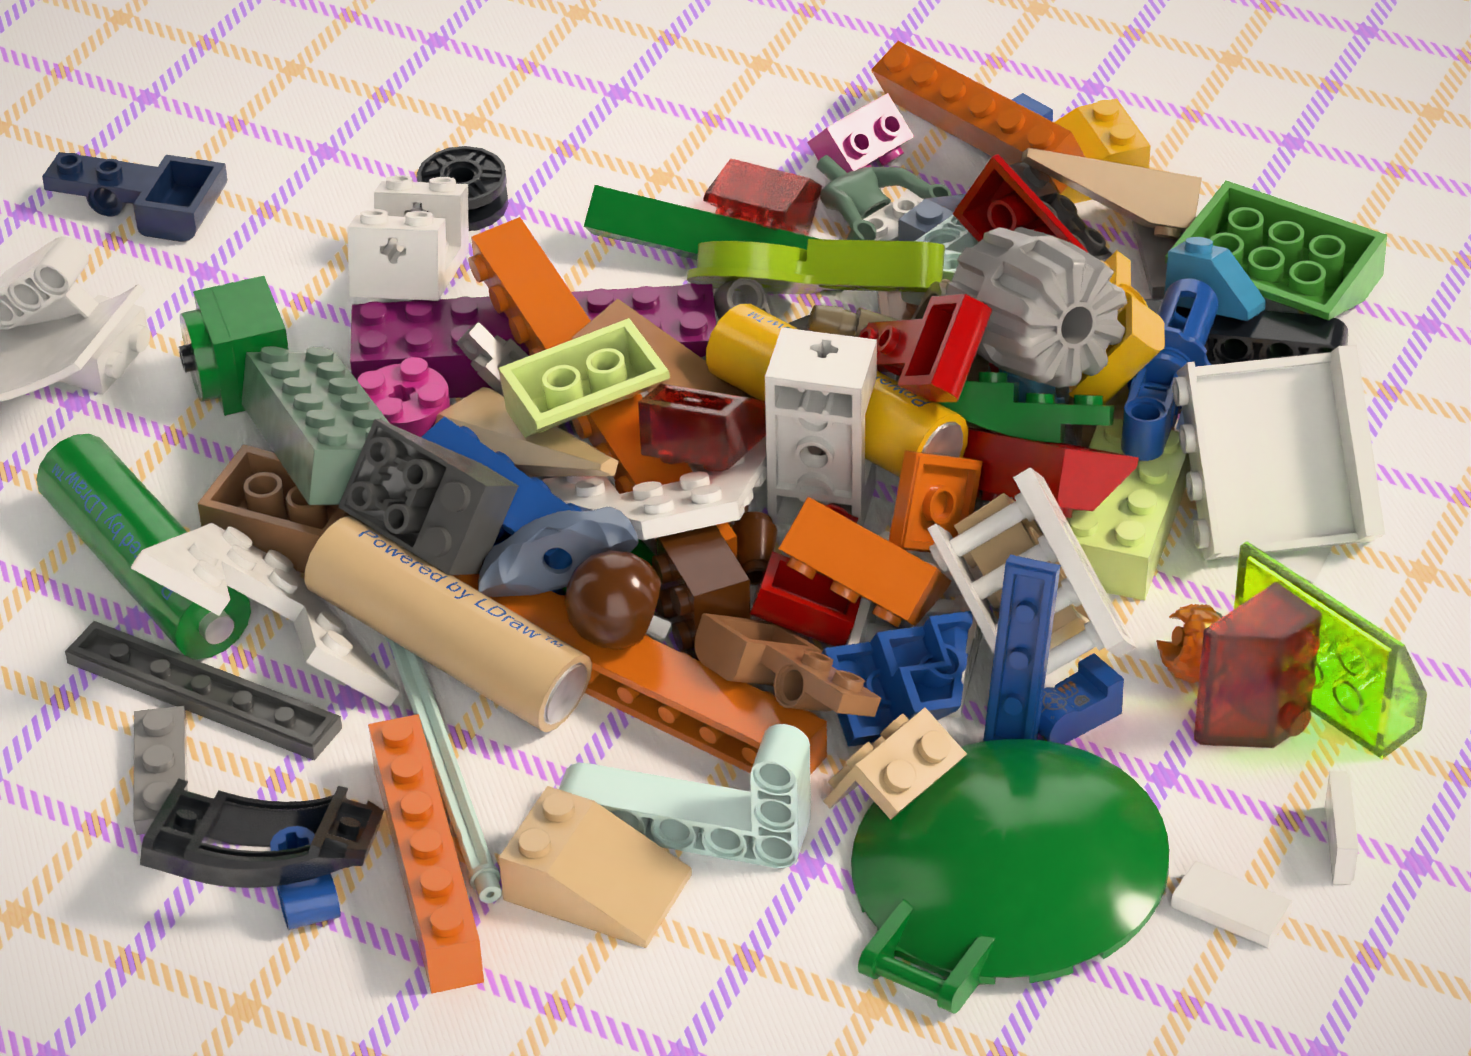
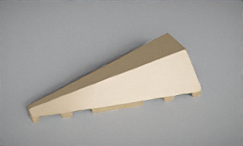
M482 387L437 414L435 424L445 416L459 427H468L477 435L481 443L495 453L500 451L506 454L516 468L527 476H615L618 460L577 439L574 435L558 426L525 438L507 413L504 396L490 388Z

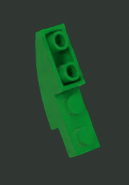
M979 372L978 381L966 380L958 402H937L980 427L1008 436L1033 441L1065 442V424L1110 426L1114 423V405H1103V396L1074 395V404L1054 403L1055 394L1026 393L1025 402H1019V383L1007 382L1008 373Z

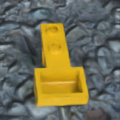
M1117 250L1104 263L1114 271L1109 281L1122 288L1126 294L1127 304L1118 310L1117 319L1125 327L1122 341L1116 345L1108 346L1106 349L1108 363L1098 374L1089 376L1082 373L1079 383L1069 386V395L1074 398V395L1103 396V405L1165 347L1164 322L1158 314L1148 308L1144 298L1131 286V260Z

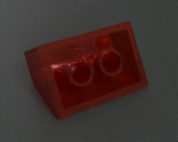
M1275 582L1205 628L1203 632L1193 740L1200 745L1274 748L1290 736L1294 737L1301 734L1311 720L1310 708L1313 687L1316 682L1315 668L1317 651L1321 642L1319 635L1322 613Z

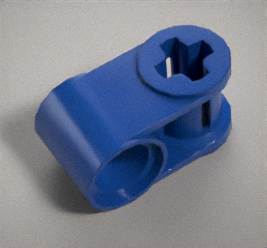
M300 826L284 828L273 836L270 842V851L311 845L315 834L309 829ZM331 873L306 881L277 886L280 906L288 931L341 917L338 896Z

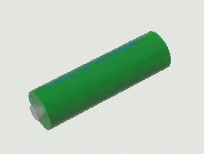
M88 433L68 437L57 443L47 452L38 468L36 477L38 491L183 655L193 659L211 658L226 651L233 645L248 626L251 615L250 601L246 595L227 586L230 601L220 616L131 569L132 564L143 549L187 533V531L100 437Z

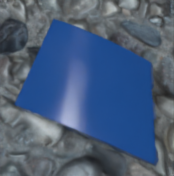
M971 611L929 616L923 626L877 632L870 642L823 649L821 654L833 659L832 667L860 676L865 680L863 686L881 697L875 717L837 713L848 747L875 742L881 737L880 733L903 713L910 720L923 708H926L936 720H939L960 708L964 686L962 674L966 669L968 653H966L968 632L973 623Z

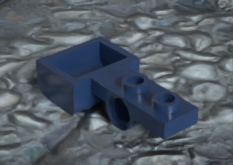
M58 152L43 174L42 180L44 190L85 196L89 206L103 216H116L121 212L126 203H131L134 207L137 230L141 235L185 242L195 236L225 188L228 177L225 163L168 154L164 156L157 167L124 162L112 158L104 159L79 155L77 153Z

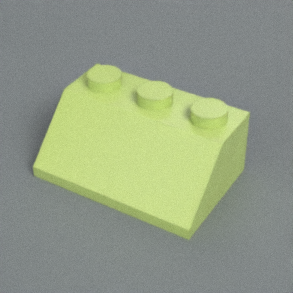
M630 318L498 368L506 411L525 438L578 417L588 415L622 400L632 398L635 395L656 388L670 379L669 370Z

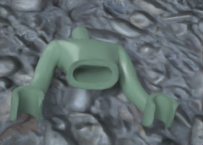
M829 155L823 156L816 165V168L831 181L821 190L820 200L827 209L840 212L848 223L851 230L846 240H875L876 228L874 224L863 219L891 203V199L880 188L901 186L923 200L926 198L951 196V191L948 187L942 184L930 185L907 169L900 167H864L847 173Z

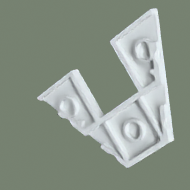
M766 433L732 439L728 436H718L705 440L704 446L691 448L693 466L698 472L684 474L680 477V481L662 485L660 482L655 481L644 482L635 485L631 492L619 494L606 476H557L542 479V481L549 487L552 494L566 504L573 503L577 505L582 511H592L603 507H613L621 511L630 520L638 539L648 540L740 520L745 512L744 507L749 505L754 498L752 488L761 487L767 477Z
M213 523L207 524L143 549L132 564L131 569L220 616L230 601L227 588L229 586L293 621L307 664L389 708L400 693V689L346 629L345 623L333 614L319 596L307 589L304 579L293 568V563L286 556L275 550H269L266 553L253 546L252 540L236 528L228 527L224 530Z

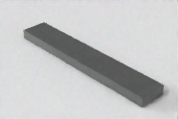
M93 621L65 650L67 664L174 706H184L185 710L314 761L342 729L341 716L97 621Z

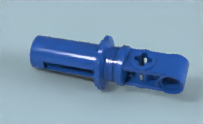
M1191 278L1180 279L1167 288L1157 313L1164 322L1165 347L1127 383L1129 394L1124 406L1121 450L1125 455L1139 457L1138 460L1149 461L1160 457L1164 452L1172 427H1175L1179 410L1182 409V406H1176L1173 397L1172 383L1173 378L1178 377L1177 371L1187 362H1194L1195 367L1212 365L1207 359L1205 344L1217 314L1219 303L1214 290L1200 280ZM1180 297L1195 299L1188 318L1182 317L1175 311Z

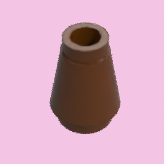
M750 511L744 513L740 520L734 521L732 529L737 535V560L750 579V585H759L772 551L775 552L778 529L772 523L769 515L763 512Z

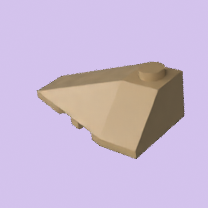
M1027 148L1022 152V162L1142 226L1154 228L1153 235L1179 239L1180 234L1184 233L1196 218L1202 177Z

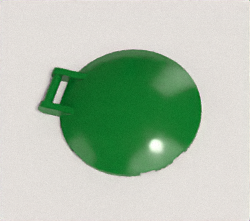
M1033 739L990 740L961 746L967 755L891 820L873 802L858 827L851 856L852 881L856 899L862 913L866 912L869 919L877 927V933L860 955L858 972L872 979H878L880 976L937 1000L939 1008L956 1014L980 983L995 985L996 978L1029 977V983L1056 979L1073 974V966L1092 959L1097 955L1105 959L1126 945L1150 920L1161 901L1169 875L1170 849L1166 827L1157 806L1148 793L1122 769L1088 751L1065 744ZM895 956L903 960H906L910 963H913L917 966H920L924 969H927L931 972H934L938 975L946 977L947 979H941L937 976H934L930 973H927L923 970H920L916 967L895 959Z

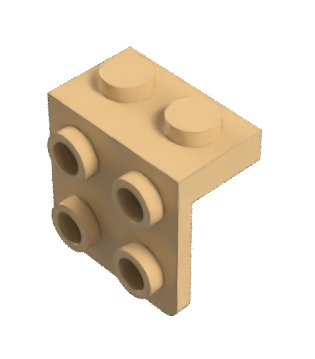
M923 708L910 720L903 713L880 733L881 737L873 744L867 742L845 762L847 765L828 781L833 790L823 802L831 809L860 785L891 820L958 764L967 753L926 708Z

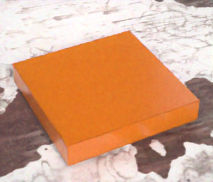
M905 450L889 542L904 550L931 553L929 546L935 542L927 528L937 524L950 532L953 538L958 536L959 533L954 525L974 513L983 461Z

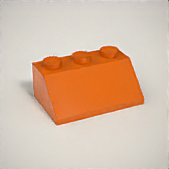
M807 497L778 548L791 557L787 563L788 567L813 580L817 572L831 579L833 583L829 590L854 604L859 596L876 605L872 614L897 628L902 620L915 627L947 591L952 582L933 565L810 497Z

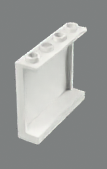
M1357 344L1338 346L1329 353L1195 367L1194 362H1187L1177 371L1178 377H1174L1172 383L1173 397L1176 406H1182L1184 424L1180 425L1179 439L1182 452L1184 454L1189 453L1191 472H1188L1186 475V488L1190 501H1196L1198 520L1193 522V537L1197 549H1203L1204 561L1373 542L1386 534Z

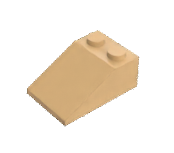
M550 786L545 788L499 856L504 901L643 948L648 947L692 876V868L597 802Z

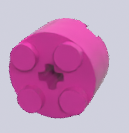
M419 357L407 358L401 364L389 365L376 371L364 372L357 380L390 424L419 437H422L435 425L437 414L450 407L448 384L445 378L436 370L429 368L427 361Z

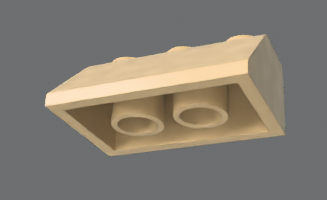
M1003 493L955 524L954 527L961 534L1015 501ZM1026 518L963 555V558L971 568L978 566L984 576L1005 564L1010 554L1018 556L1039 544L1038 538L1044 534L1035 519L1030 522ZM1060 567L1058 588L1062 586L1061 581L1067 578L1062 567ZM1002 589L987 597L995 609L1000 608ZM1071 604L1054 614L1049 650L1085 630L1084 624L1089 622L1090 619L1082 604L1078 607Z

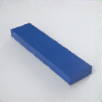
M1011 554L1006 560L983 742L1003 739H1038L1061 565Z

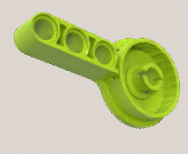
M808 239L806 250L792 246L759 242H703L698 244L697 268L687 270V281L695 284L712 283L713 288L718 289L729 281L740 278L751 279L761 284L767 294H811L822 290L925 293L935 281L940 282L943 279L945 245L920 241Z

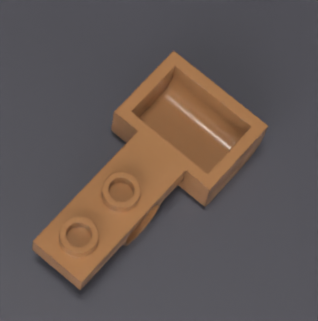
M702 614L695 636L696 655L703 665L727 681L774 686L776 700L784 708L820 712L833 710L841 714L875 717L881 697L863 686L865 680L856 674L832 667L833 659L821 654V649L791 630L763 620Z

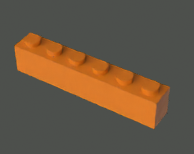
M899 40L871 69L884 93L889 94L893 103L990 156L999 154L1008 165L1022 162V152L1027 148L1085 157L1071 131ZM1049 176V183L1061 194L1067 185Z
M419 714L370 723L368 728L374 770L431 994L484 983L480 939Z

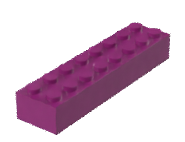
M688 283L659 287L641 286L625 289L599 288L590 291L572 292L591 321L616 299H619L699 357L706 355L710 334L716 326L712 283ZM462 296L451 299H439V301L412 300L382 303L374 301L365 304H352L350 364L352 375L356 380L364 372L376 371L385 366L401 364L407 358L419 357L427 361L429 368L436 370L445 378L448 384L449 398H464L482 387L494 390L477 374L478 371H475L471 365L472 360L456 344L466 331L478 322L493 337L498 335L505 341L511 338L528 356L530 355L525 343H517L511 332L508 317L504 312L498 313L495 310L490 296Z

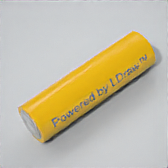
M739 304L729 309L719 319L710 334L706 347V364L710 373L765 403V375L781 328H797L752 304ZM877 371L876 381L865 413V459L900 478L905 450L963 457L968 443L969 429L966 420L943 405L926 400L898 386L897 381Z

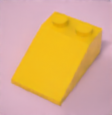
M1117 98L1100 100L1093 104L1079 106L1054 122L1072 132L1086 158L1149 168L1151 145ZM1069 186L1060 194L1070 199L1074 204L1093 200Z

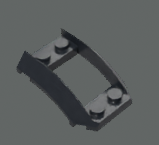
M178 778L143 838L140 865L189 880L224 887L260 888L306 881L344 868L363 866L378 832L384 809L369 800L367 804L347 799L348 788L339 785L332 796L307 801L282 802L247 798L218 790L214 798L187 791L189 781ZM292 826L305 827L315 834L311 845L279 851L237 850L207 844L210 838L236 845L270 847V842L277 832Z

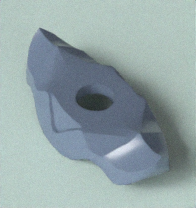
M613 507L580 512L567 510L543 516L522 526L511 537L495 545L490 550L479 573L478 591L488 597L535 595L567 587L576 567L591 555L608 550L630 553L638 544L637 533L630 520L621 511ZM552 548H561L571 555L572 563L565 569H553L546 564L543 556Z

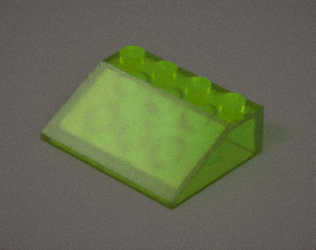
M1248 541L1240 545L1232 626H1234L1237 642L1239 643V653L1234 659L1381 760L1419 733L1423 728L1428 693L1405 644Z

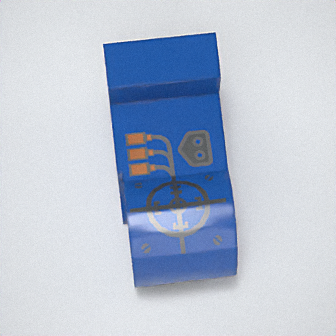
M1095 653L1082 659L1078 663V672L1057 683L1054 688H1044L1038 733L1047 741L1066 744L1121 715L1124 678Z

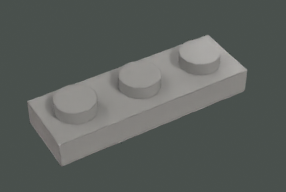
M184 706L134 711L133 821L136 835L146 834L178 778L188 781L187 718Z

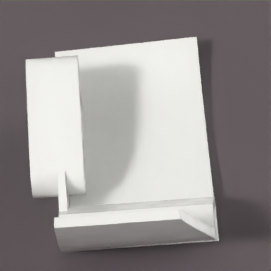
M66 236L53 239L6 270L0 276V402L39 390L81 370L145 289L140 284H137L111 299L98 303L76 282L89 262L88 252L77 240Z

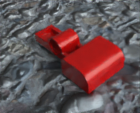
M967 294L932 296L923 319L869 322L858 337L877 340V371L880 373L890 372L899 376L898 386L932 402H958L992 314V309Z
M831 504L825 505L853 522H858V517L848 514L843 508ZM772 551L757 588L750 615L833 647L846 645L855 624L862 597L859 596L855 604L829 590L833 583L831 579L817 572L813 580L787 566L790 557Z

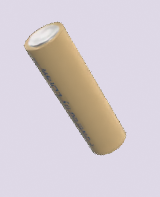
M351 516L343 517L329 526L318 539L310 553L304 582L309 591L539 730L550 732L557 729L568 719L583 697L592 671V662L588 655L456 577L445 574Z

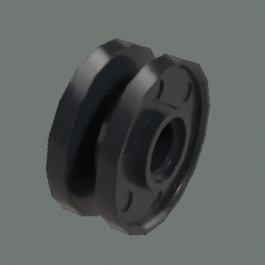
M459 146L443 149L425 159L416 173L417 182L429 183V180L432 178L450 177L456 180V184H468L469 231H477L493 225L504 216L509 205L505 164L496 154L484 148ZM420 203V210L424 211L422 209V203Z

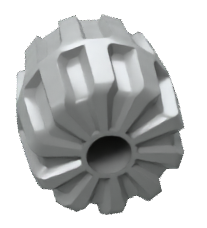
M1000 227L984 233V238L972 248L966 247L957 259L959 264L952 281L947 282L946 295L967 294L992 309V314L977 354L1003 371L1038 383H1045L1057 388L1069 387L1079 383L1082 373L1089 376L1098 374L1108 363L1106 349L1109 345L1120 343L1125 332V327L1117 319L1118 310L1127 304L1125 291L1109 281L1114 271L1104 262L1076 245L1023 227H1018L1012 231Z

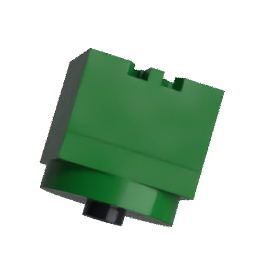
M264 275L193 291L196 309L179 314L184 345L178 346L183 370L185 373H191L199 400L204 402L218 398L224 416L246 411L242 406L246 352H261L263 347L269 346L289 350L286 328Z

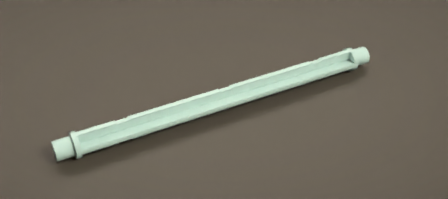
M385 637L396 660L414 715L419 714L436 780L469 872V883L477 891L481 902H495L502 895L499 884L500 872L494 865L422 660L417 655Z

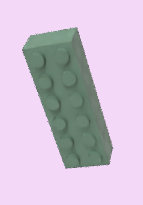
M269 346L263 347L261 352H246L242 406L309 505H339L374 419H380L389 423L339 356L328 348L310 347L306 349L305 353L289 352L281 347Z

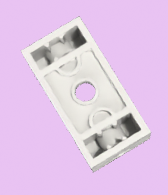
M404 175L389 176L386 178V181H381L374 191V209L360 212V215H356L347 226L349 297L439 301L469 252L468 184H456V180L450 177L432 178L429 180V183L412 182V177ZM417 202L422 203L424 211L414 207Z
M781 328L765 375L767 507L772 523L792 525L807 497H810L821 504H831L843 508L848 514L858 517L857 524L864 527L876 486V464L865 459V413L877 377L876 339Z

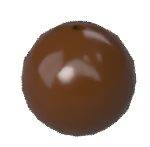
M608 550L591 555L576 567L567 585L564 601L569 622L582 638L598 647L621 650L637 645L643 640L652 621L660 593V577L649 562L633 553Z

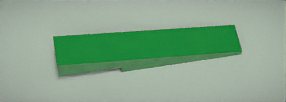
M594 185L583 226L593 235L672 251L678 256L697 260L698 244L703 242H759L807 250L808 239H819L599 185Z

